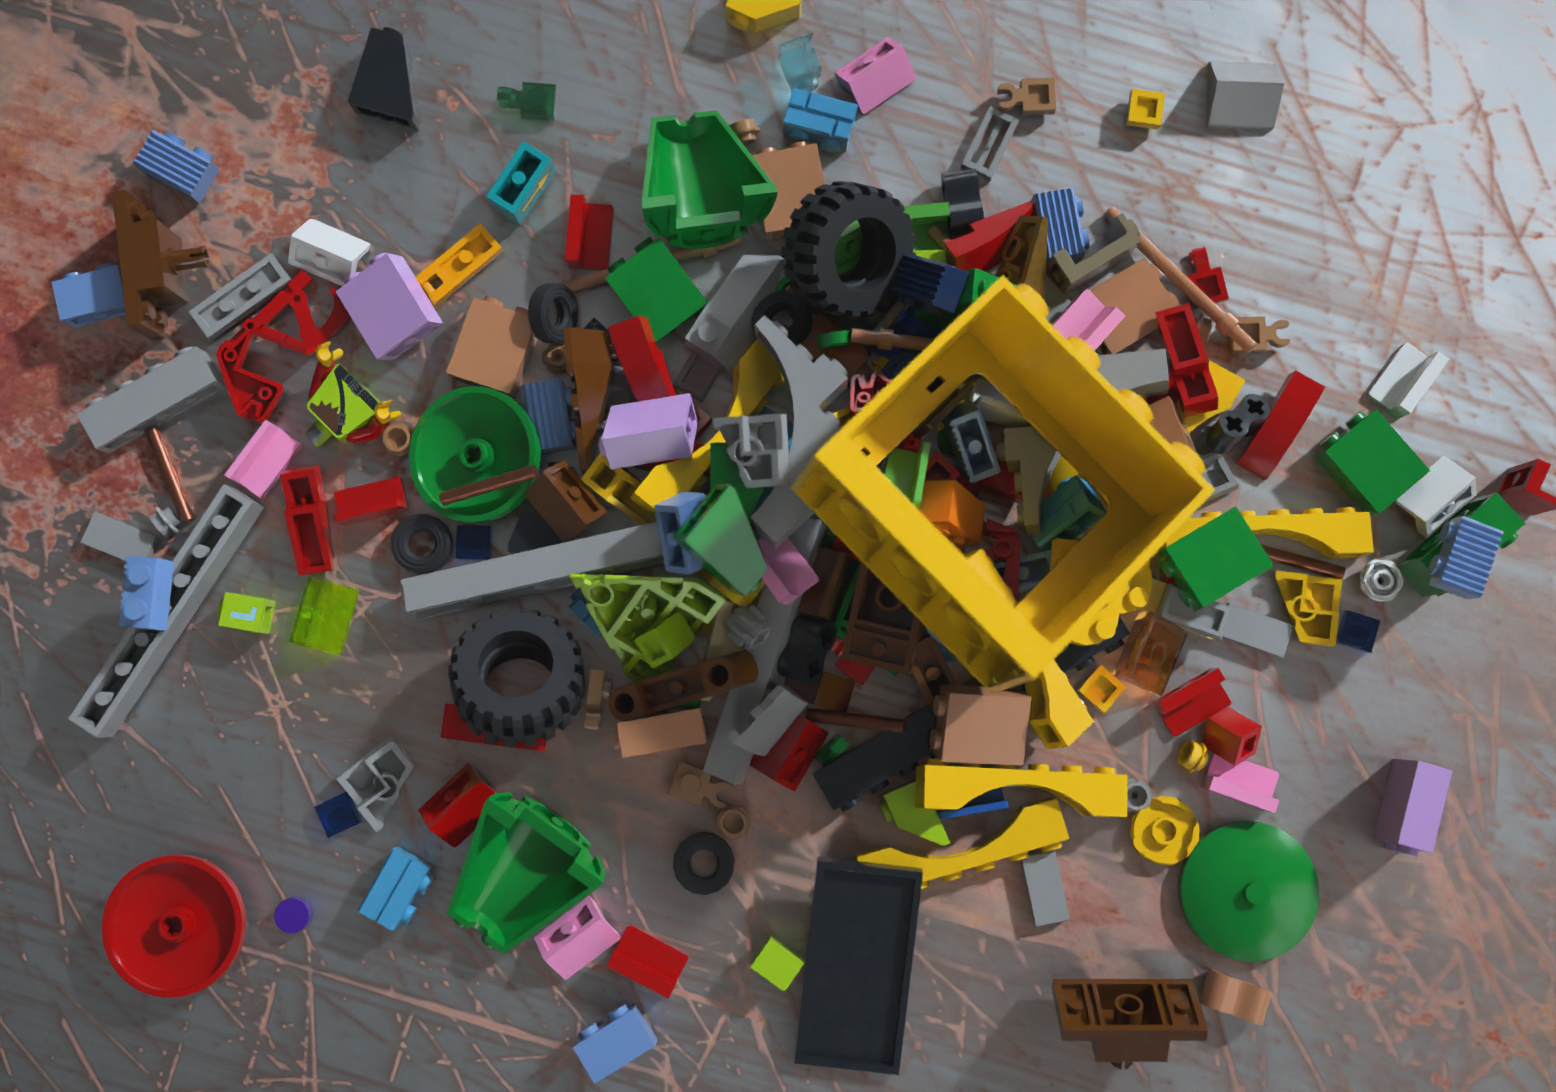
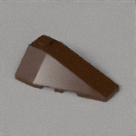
M569 327L563 328L566 365L571 382L575 383V389H572L570 396L574 415L578 416V423H575V435L580 471L585 474L594 462L615 372L614 361H619L608 331Z

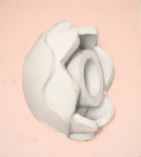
M1373 560L1362 569L1359 578L1360 588L1363 593L1371 600L1380 602L1396 598L1404 582L1401 571L1395 563L1389 560ZM1378 578L1383 580L1382 584L1378 583Z

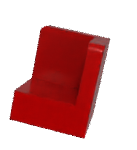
M1227 707L1208 717L1202 743L1206 745L1207 750L1235 766L1255 755L1262 726L1232 708Z

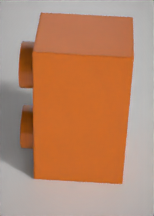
M956 480L924 481L919 511L956 549H964L966 545H980L986 505Z

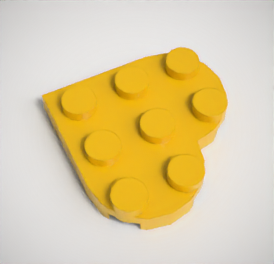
M1059 538L1052 540L1051 570L1079 542L1078 540ZM1149 560L1069 643L1078 646H1088L1110 639L1115 634L1120 614L1133 612L1148 603L1153 583Z

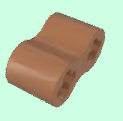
M1209 969L1199 1002L1214 1010L1262 1026L1273 991Z

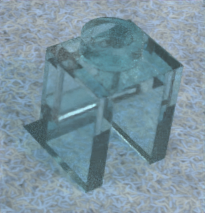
M814 33L778 45L780 51L778 58L791 93L793 87L810 92L819 86L818 77H821V66L813 47Z

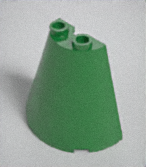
M717 110L694 113L688 121L684 122L678 121L675 115L651 118L641 207L645 223L655 236L660 235L667 239L668 244L681 248H712L725 245L748 234V227L756 221L762 223L776 202L777 187Z
M511 792L495 793L484 803L446 913L453 918V921L463 929H469L470 927L477 929L482 934L481 941L484 945L502 954L511 950L598 889L605 878L604 867L600 857L595 856L593 859L588 851L592 846L591 843L575 826L554 810L526 796H523L520 801L511 799L513 797Z

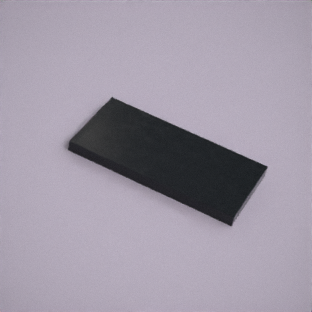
M817 857L795 1064L899 1075L923 878L922 868Z

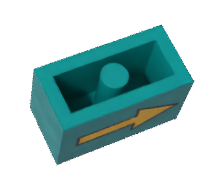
M523 141L486 195L491 207L513 222L521 225L557 172L552 159Z

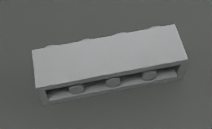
M197 346L183 348L174 355V359L165 364L151 366L145 371V375L139 379L121 383L115 388L116 392L111 395L88 402L85 405L86 409L77 413V416L95 449L110 454L145 434L146 429L163 424L226 388L208 353Z

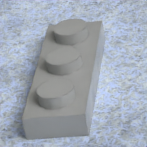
M270 253L188 312L206 337L213 341L272 299L281 290H284L292 279L277 258Z

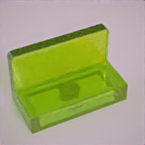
M308 576L289 642L340 655L359 590Z

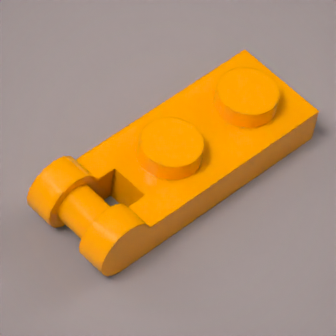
M479 223L415 278L436 310L447 301L448 297L504 250L486 228ZM439 277L443 284L435 289L432 282Z

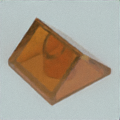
M1145 611L1138 613L1113 676L1162 696L1188 634L1155 612Z

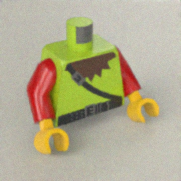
M330 341L319 345L316 348L318 362L308 394L309 402L306 406L318 420L304 434L317 447H320L332 434L346 445L377 440L390 425V421L401 417V412L395 411L390 413L389 406L393 403L392 400L379 402L340 363L335 366L334 361L343 356V351L340 348L330 354Z

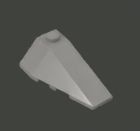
M757 236L703 309L685 337V347L687 349L695 351L713 365L716 364L722 371L732 377L733 368L757 339L753 332L751 321L754 309L763 298L770 293L776 292L784 258H781V251Z

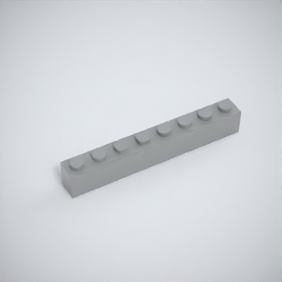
M223 484L173 560L174 569L167 631L128 628L68 718L70 721L96 738L114 737L265 508L263 505L241 491Z

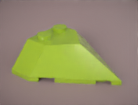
M571 574L570 576L575 587L580 588L587 600L586 607L611 650H615L622 662L621 669L625 676L634 682L673 671L677 659L676 656L652 669L634 642L635 638L659 625L677 611L682 614L693 633H695L703 622L709 624L727 599L726 595L697 578Z

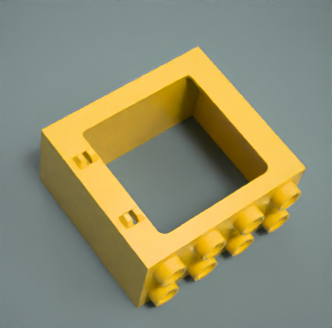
M1001 276L813 456L790 488L991 694L1035 679L1215 491L1202 477L1205 473V466L1201 458L1183 443L1172 442L1169 444L1149 424L1153 420V414L1147 403L1139 395L1128 389L1117 391L1098 372L1101 362L1093 348L1075 336L1065 339L1045 319L1049 314V310L1043 298L1034 289L1025 284H1017L1014 287L1004 276ZM973 374L984 376L1106 500L1108 505L1106 514L1015 607L991 585L876 467L951 393ZM939 377L944 383L930 394L926 389ZM863 448L869 453L867 457L861 452Z

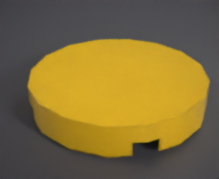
M1167 796L1153 797L1146 809L1137 810L1130 818L1129 835L1133 847L1141 857L1154 864L1170 866L1186 859L1199 841L1200 827L1194 813L1186 803L1177 798Z

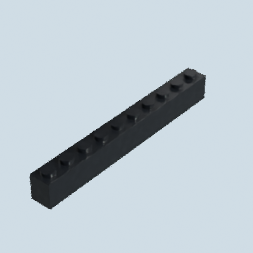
M1119 616L1113 637L1099 644L1088 646L1068 643L1054 660L1064 673L1074 667L1077 671H1081L1095 662L1093 658L1095 654L1102 650L1109 654L1123 646L1125 643L1122 638L1129 635L1130 632ZM975 677L960 684L983 686ZM1024 683L1010 687L1021 688L1024 692H1026ZM928 704L903 718L907 720L905 733L881 731L812 773L833 810L840 807L842 812L847 811L860 802L859 795L868 790L872 794L879 792L890 784L887 780L889 777L898 772L902 777L916 769V766H919L917 761L928 754L931 759L937 757L933 750H931L929 741L931 730L936 728L937 716L934 715Z

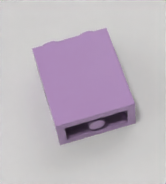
M389 253L375 256L370 261L369 267L362 272H357L347 277L344 281L345 285L336 291L377 360H395L443 324L403 256Z
M687 393L611 406L608 419L604 420L603 436L599 437L602 457H607L610 469L692 457L698 420L691 394Z
M1393 759L1373 838L1385 841L1383 848L1416 857H1418L1419 851L1433 853L1453 770L1416 760Z

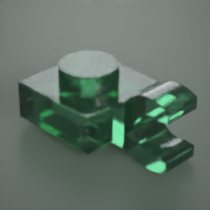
M523 82L522 91L509 87H498L497 101H499V107L521 109L520 115L523 119L555 121L556 84Z

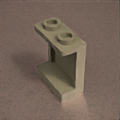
M1123 213L1118 215L1104 234L1109 245L1076 265L1065 247L1054 253L1046 265V275L1067 296L1122 263L1141 242L1139 229L1131 219L1127 220Z

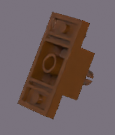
M126 190L113 191L112 200L127 326L151 340L165 339L164 328L168 327V317L162 306L188 302L185 270L202 267L208 268L210 261L205 260V258H210L208 250L205 246L182 249L181 238L158 221L152 210Z
M861 561L841 659L909 675L912 673L918 640L925 637L926 627Z
M1053 979L1052 993L1062 1041H1091L1095 1062H1111L1118 1069H1122V1062H1125V1069L1130 1068L1133 1062H1167L1170 1041L1207 1040L1208 1028L1193 979Z

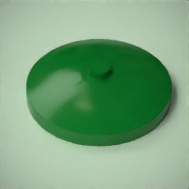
M479 386L455 389L435 400L418 420L409 448L411 476L423 500L442 516L467 523L490 522L512 512L524 501L526 490L536 479L445 506L441 504L439 499L441 492L531 465H536L539 472L541 461L538 431L528 412L520 403L507 394Z
M1234 821L1217 826L1199 838L1190 856L1184 859L1178 880V897L1188 926L1206 946L1228 958L1257 962L1281 956L1295 947L1308 933L1318 910L1319 882L1309 855L1289 834L1279 828L1261 822Z

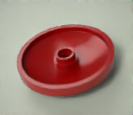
M173 854L153 858L129 871L111 892L102 918L103 945L114 970L133 988L145 994L162 998L191 995L218 981L236 961L242 949L246 933L244 902L232 879L212 862L186 854Z

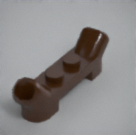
M743 649L621 686L610 694L608 700L609 710L616 719L630 721L754 683L758 676L757 663L753 654Z

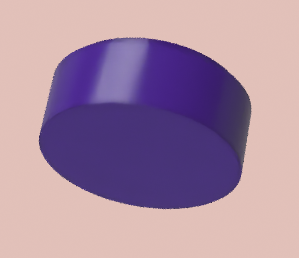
M291 897L283 900L276 907L274 913L277 927L286 933H296L305 929L312 919V909L309 903L300 897Z

